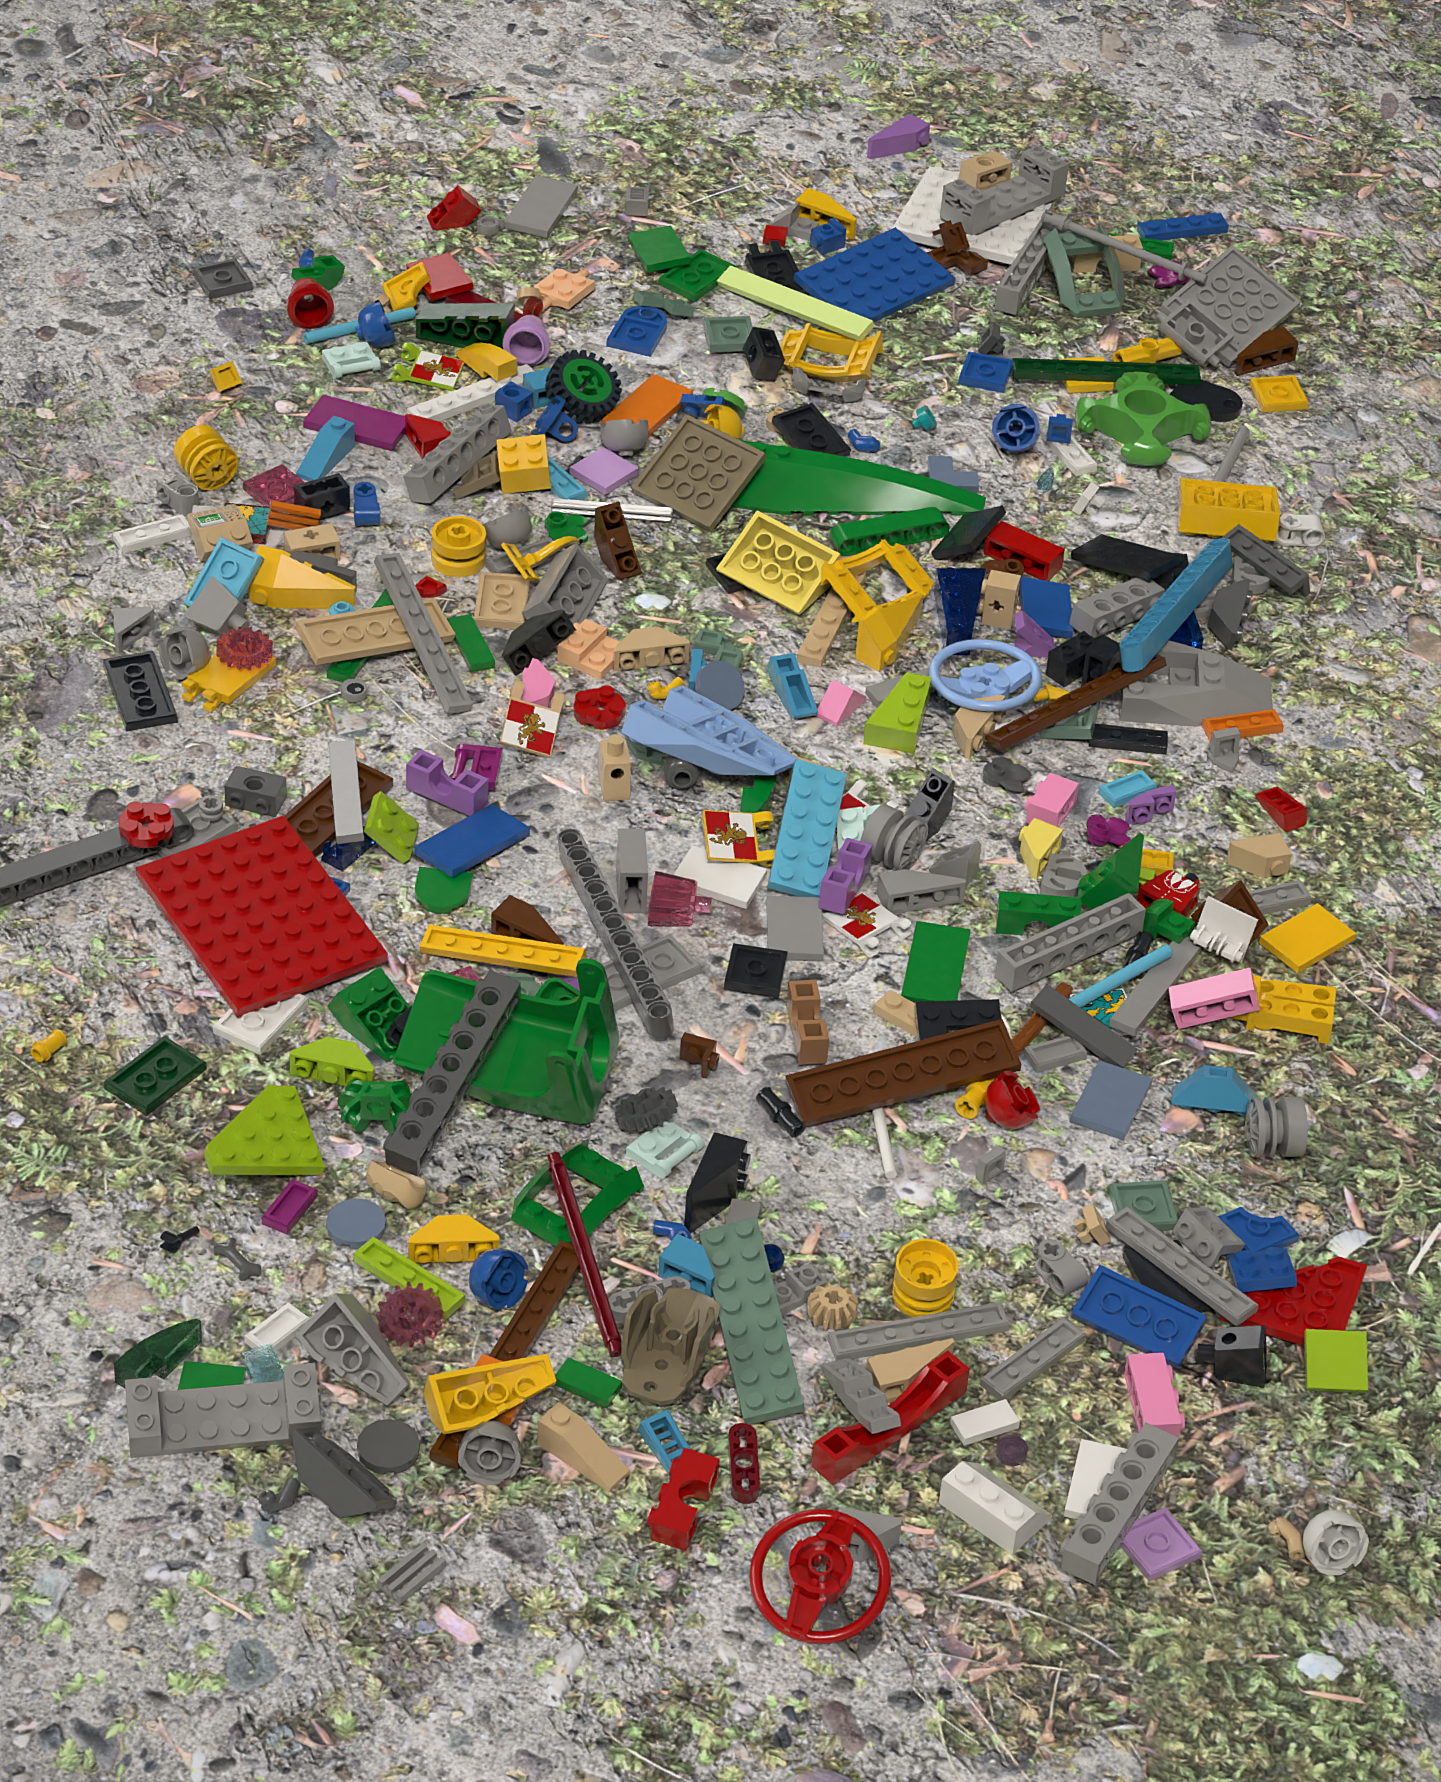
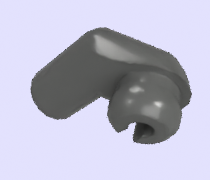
M289 1477L286 1479L280 1493L274 1494L271 1490H268V1492L263 1491L258 1498L261 1508L266 1512L273 1513L290 1507L301 1486L300 1481Z

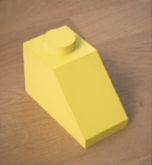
M1036 818L1028 826L1022 828L1019 841H1021L1020 854L1031 877L1037 880L1045 870L1050 854H1057L1059 852L1063 829Z

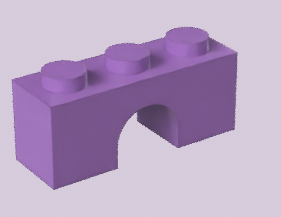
M420 750L406 764V788L468 816L482 810L488 803V778L465 769L453 780L444 770L443 759L424 750Z
M846 838L838 852L836 868L829 867L821 881L818 908L826 909L833 913H846L870 871L873 844Z

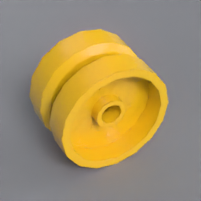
M450 516L434 524L431 530L432 566L438 572L446 576L468 577L477 574L483 569L486 559V530L479 521L465 516Z

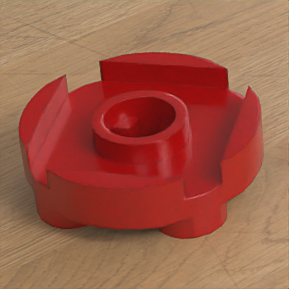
M603 685L600 688L577 692L573 713L575 719L581 725L586 726V723L594 725V729L605 730L616 727L621 723V718L625 717L626 703L621 695L614 692L613 687Z
M130 802L127 805V809L120 815L118 821L121 837L127 838L128 844L140 848L157 846L158 841L164 838L166 842L174 832V818L170 812V807L163 803Z

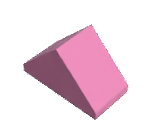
M832 679L817 709L818 715L816 717L837 727L866 701V696Z

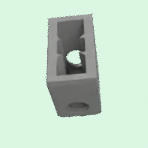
M213 576L184 615L196 626L225 638L229 637L233 630L239 634H244L250 626V622L243 618L247 608Z

